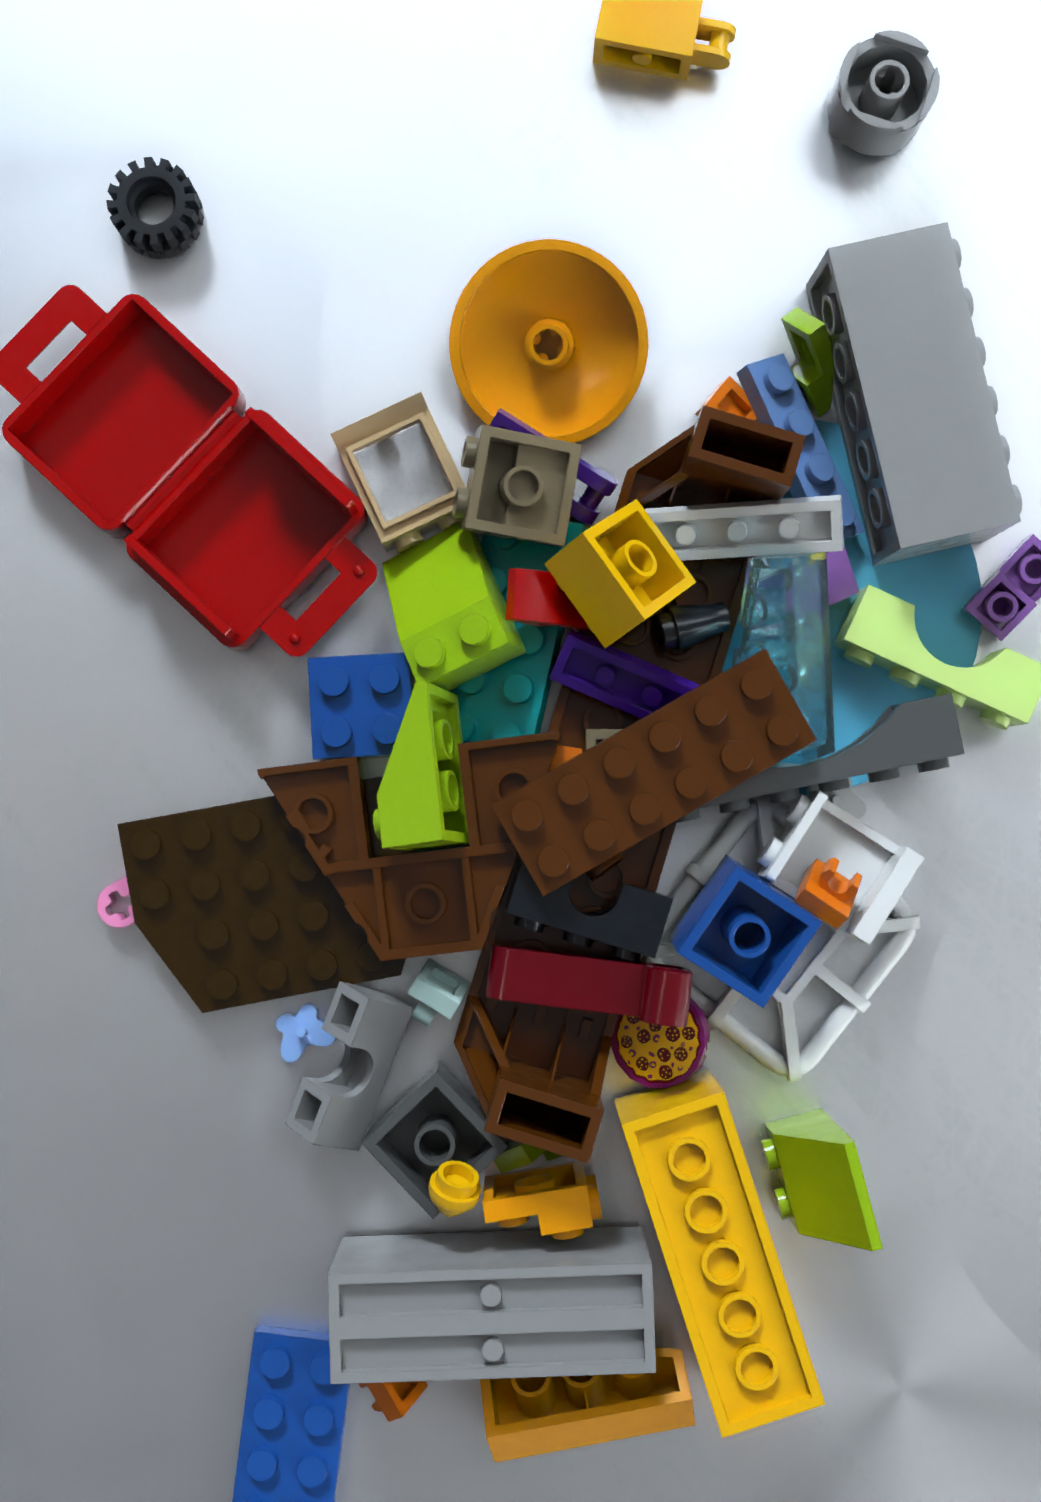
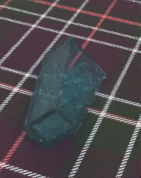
M827 552L767 555L748 558L738 621L743 626L740 648L734 649L732 667L755 653L766 649L817 741L780 762L804 764L835 752Z

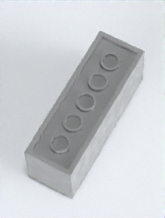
M948 222L828 248L806 284L813 317L825 323L830 339L834 368L832 396L873 566L986 541L1021 522L1022 497L1018 487L1011 482L1008 469L1010 448L1007 439L999 433L995 416L998 411L997 395L994 388L987 384L983 368L986 361L985 346L982 339L975 335L971 319L974 311L973 297L970 290L963 286L959 270L962 261L961 249L958 241L951 237Z

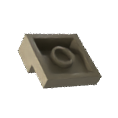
M482 424L476 430L475 437L466 436L463 446L461 467L470 468L467 487L457 488L453 504L452 516L461 519L459 530L503 539L513 538L564 547L582 445Z

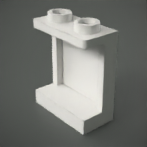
M820 790L810 791L807 797L800 794V798L795 799L784 819L790 822L781 838L772 837L762 850L757 862L763 866L757 875L795 899L806 869L816 858L824 864L831 858H837L840 862L836 872L848 880L857 872L862 875L849 917L839 929L856 940L870 945L925 857L908 846L897 845L827 799L828 796Z

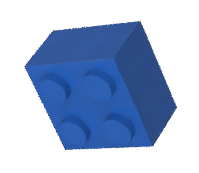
M405 653L308 658L313 759L326 761L350 757H361V759L390 757L415 685L414 675Z
M725 855L669 938L678 954L764 1008L815 935L822 921L816 915L796 903L794 898L730 856Z

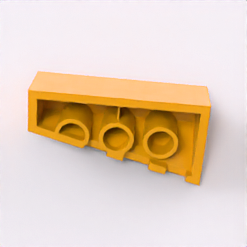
M655 1348L656 1373L480 1379L486 1439L494 1462L695 1426L693 1401L682 1349Z

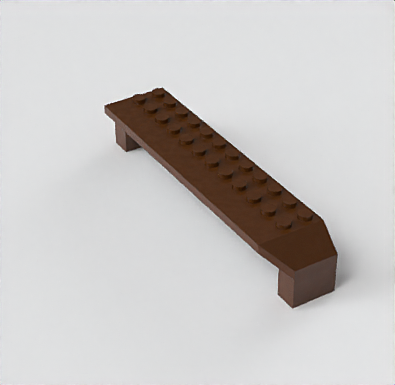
M703 405L692 427L627 470L614 513L636 499L644 509L773 499L781 500L791 488L806 436ZM757 556L682 561L696 583L666 605L723 602L727 607L730 617L729 631L718 633L679 654H674L672 651L663 653L659 650L653 636L651 615L610 646L699 685L722 673L747 589L745 583L749 582ZM578 631L584 635H587L591 638L598 640L594 633ZM562 684L548 732L561 731L559 745L581 748L582 752H584L586 729H624L641 718ZM676 823L669 824L622 851L621 853L625 858L599 879L592 882L587 874L584 873L571 880L568 889L571 903L577 909L586 913L601 912L614 901L620 881L656 892ZM518 854L499 907L498 916L495 917L486 945L481 950L454 1038V1044L486 1115L484 1132L589 1163L605 1111L600 1095L611 1041L619 1015L504 1001L486 997L485 990L490 947L493 944L617 959L623 958L611 954L613 945L597 940L593 941L591 948L563 940L564 930L545 925L543 933L514 925L516 916L506 912L522 861Z

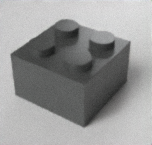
M439 1061L367 1131L362 1145L426 1213L434 1219L440 1211L431 1201L428 1185L431 1175L438 1170L439 1166L446 1161H461L471 1165L480 1174L508 1147V1139L484 1132L486 1115L481 1104Z

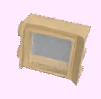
M422 392L330 434L386 552L396 549L397 553H402L423 542L422 535L439 527L441 531H444L461 522L460 518L452 516L453 504L457 488L466 487L428 409Z

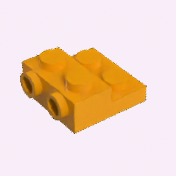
M578 1160L488 1175L484 1178L482 1204L485 1223L498 1222L500 1227H515L529 1221L528 1216L538 1215L541 1236L552 1234L554 1239L565 1240L578 1237L584 1233L583 1229L593 1227L592 1220L603 1219L595 1174L585 1175L582 1161Z

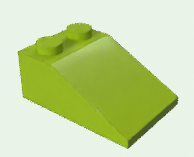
M461 522L382 563L399 641L416 682L427 681L447 691L527 652L514 621L506 620V602L476 533L459 530Z
M427 681L416 682L377 792L378 809H375L373 813V826L377 838L381 840L382 848L419 852L469 845L457 744L463 743L458 695Z
M821 1108L764 1123L768 1139L761 1140L760 1144L768 1170L776 1169L781 1188L773 1189L781 1219L789 1218L797 1232L801 1235L868 1251L883 1249L855 1141Z

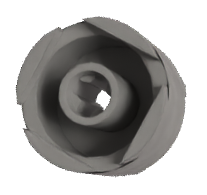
M886 30L875 33L873 38L861 43L859 41L851 47L842 62L827 101L828 128L834 139L841 141L856 152L865 155H882L887 157L897 154L901 148L913 139L935 103L940 87L938 68L934 69L932 62L927 56L929 50L923 42L904 32Z

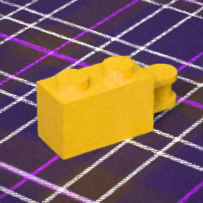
M602 0L595 34L592 63L687 81L690 65L716 70L726 69L730 66L731 54L728 51L729 43L735 40L736 28L731 23L700 17L703 0ZM695 39L708 41L709 45L695 43Z

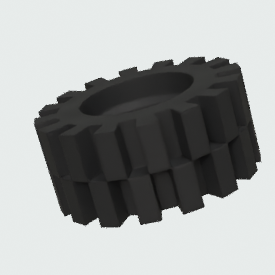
M144 157L145 167L139 168L134 160L127 164L132 173L126 176L119 170L115 177L120 185L115 186L111 183L107 192L113 199L106 200L107 209L112 215L110 219L129 246L131 245L137 253L144 255V252L147 251L151 258L160 259V251H164L167 258L175 257L174 247L179 245L183 252L190 248L186 239L190 236L197 240L200 235L196 224L203 225L204 216L200 209H203L201 200L189 177H186L184 171L178 165L173 169L169 160L160 158L158 166L152 157ZM155 193L167 194L173 199L174 204L173 212L169 218L155 225L146 224L139 219L138 208L146 197Z

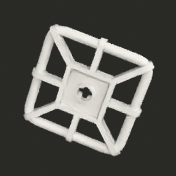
M768 794L754 797L753 801L749 802L750 808L736 812L697 863L691 861L684 870L687 873L686 877L670 895L673 901L661 939L706 884L723 857L732 851L755 821L758 828L760 854L769 840L774 837L772 820L786 830L790 822L784 819L789 810L787 805L781 802L770 803ZM902 897L899 898L891 911L893 917L887 918L877 933L894 932V934L852 987L823 965L845 937L851 936L839 928L835 929L820 919L822 921L821 926L772 995L778 1001L783 1055L729 1013L743 996L731 987H728L715 1002L692 983L690 997L703 1010L710 1030L717 1028L765 1068L779 1076H786L787 1081L801 1080L802 1074L809 1072L818 1064L859 1011L864 1014L871 1005L868 999L910 947L915 937L916 929L921 928L919 915H914L912 908ZM672 942L660 943L655 958L642 955L641 961L669 965L662 958L681 955L676 952ZM817 976L843 999L803 1050L799 1052L794 1001L811 979Z

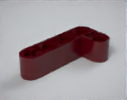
M493 944L490 947L485 996L504 1001L635 1016L640 1021L650 1024L686 1027L693 973L688 968L642 961L637 963L626 959Z

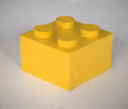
M637 499L582 532L544 563L556 580L557 585L565 592L585 620L588 628L596 635L604 648H607L696 583L693 576Z

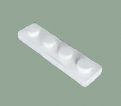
M841 495L645 509L681 561L843 551L844 548Z

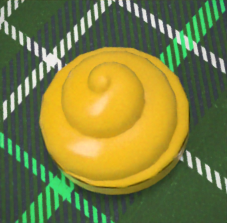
M453 1160L442 1163L438 1170L431 1175L428 1190L432 1203L446 1217L458 1216L474 1208L481 1194L478 1172L465 1162Z

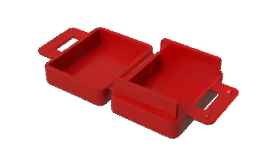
M75 285L63 286L0 351V385L21 403L7 417L2 426V433L8 444L98 528L114 537H122L133 531L132 534H129L124 539L129 557L224 646L234 651H245L266 633L290 656H303L376 580V565L351 542L365 527L368 519L367 511L361 499L270 414L263 410H254L250 407L242 418L241 415L246 408V399L238 385L144 297L138 294L126 295L106 313L79 287ZM72 321L86 336L41 382L27 367ZM331 563L340 572L339 576L295 620L286 612L287 608Z

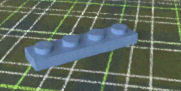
M784 353L744 366L736 374L758 422L806 436L794 479L789 489L792 497L841 495L844 541L864 532L863 525Z

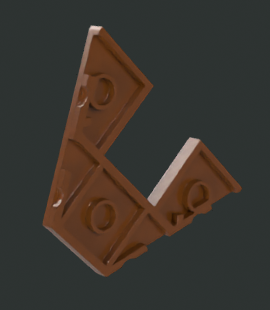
M561 731L457 744L469 846L373 858L361 757L257 769L259 777L265 780L286 812V818L291 826L297 829L305 841V847L324 876H328L346 904L344 906L355 923L359 924L367 935V941L380 961L482 950L486 945L519 854L491 804L549 772L561 739Z

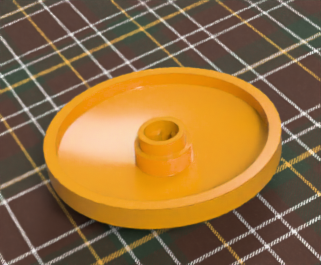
M556 239L533 240L512 246L498 253L480 267L469 280L457 301L449 334V354L456 383L468 405L483 422L489 426L497 411L502 408L544 436L571 443L582 441L597 434L616 420L626 409L642 381L649 349V334L644 309L635 289L626 276L610 260L591 248L578 243Z

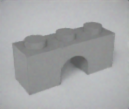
M339 981L321 1029L344 1043L345 1050L342 1061L326 1077L311 1078L303 1076L285 1125L312 1145L359 1151L400 1042L406 1031L413 1008L384 991Z

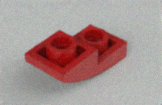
M522 568L509 569L506 620L538 627L559 626L593 633L565 592L557 585L556 580L549 571Z

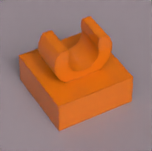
M834 857L824 864L816 858L806 869L794 901L835 929H838L849 917L862 875L857 872L848 880L836 872L840 860Z
M426 1381L358 1383L361 1388L366 1386L369 1388L376 1400L371 1405L374 1411H382L388 1422L402 1418L428 1387Z

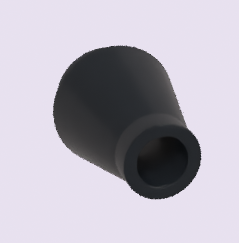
M723 602L665 605L662 607L661 612L652 615L651 625L659 650L663 653L672 651L674 654H679L718 633L729 631L730 617L727 607Z

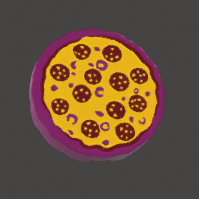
M690 997L686 1027L655 1025L642 1022L635 1016L619 1015L611 1041V1048L617 1064L630 1079L646 1087L668 1088L688 1081L702 1068L706 1059L707 1043L710 1042V1028L703 1010Z

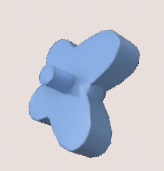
M313 1002L304 1004L295 1015L284 1013L276 1020L277 1030L283 1033L280 1053L282 1059L286 1062L291 1063L298 1060L306 1047L311 1044L326 1047L333 1044L336 1040L334 1036L321 1029L324 1020L318 1017L319 1009Z

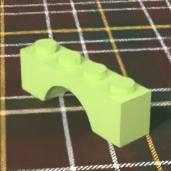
M867 585L859 590V593H856L833 644L845 650L843 656L846 659L871 668L873 663L890 670L888 677L891 680L910 688H917V685L920 684L936 691L934 697L952 693L956 709H962L963 705L981 712L979 716L981 721L993 727L1007 730L1009 725L1016 726L1029 723L1041 696V663L1009 648H1004L991 652L973 667L962 668L945 664L932 656L920 641L915 627V605L871 585Z

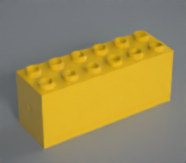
M705 1069L696 1072L688 1081L668 1088L650 1087L613 1099L722 1438L825 1405L723 1089L710 1071Z

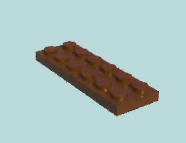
M763 649L496 801L491 806L541 894L545 896L817 741L769 654L766 649Z

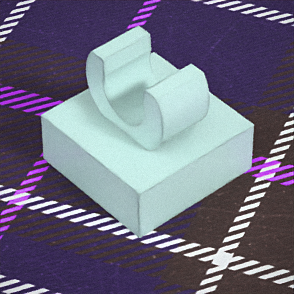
M428 958L407 992L419 1000L411 1017L427 1027L437 1012L451 1019L471 983Z

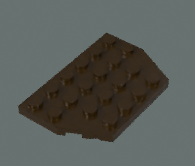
M383 776L364 779L372 857L415 853L416 851L382 848L381 840L377 838L374 831L373 813L375 809H378L377 792ZM275 796L117 824L134 922L202 1013L336 988L339 981L357 984L399 976L402 973L406 958L380 961L368 943L367 935L361 926L355 923L345 908L344 900L328 876H324L305 847V841L297 829L291 826L286 818V812Z

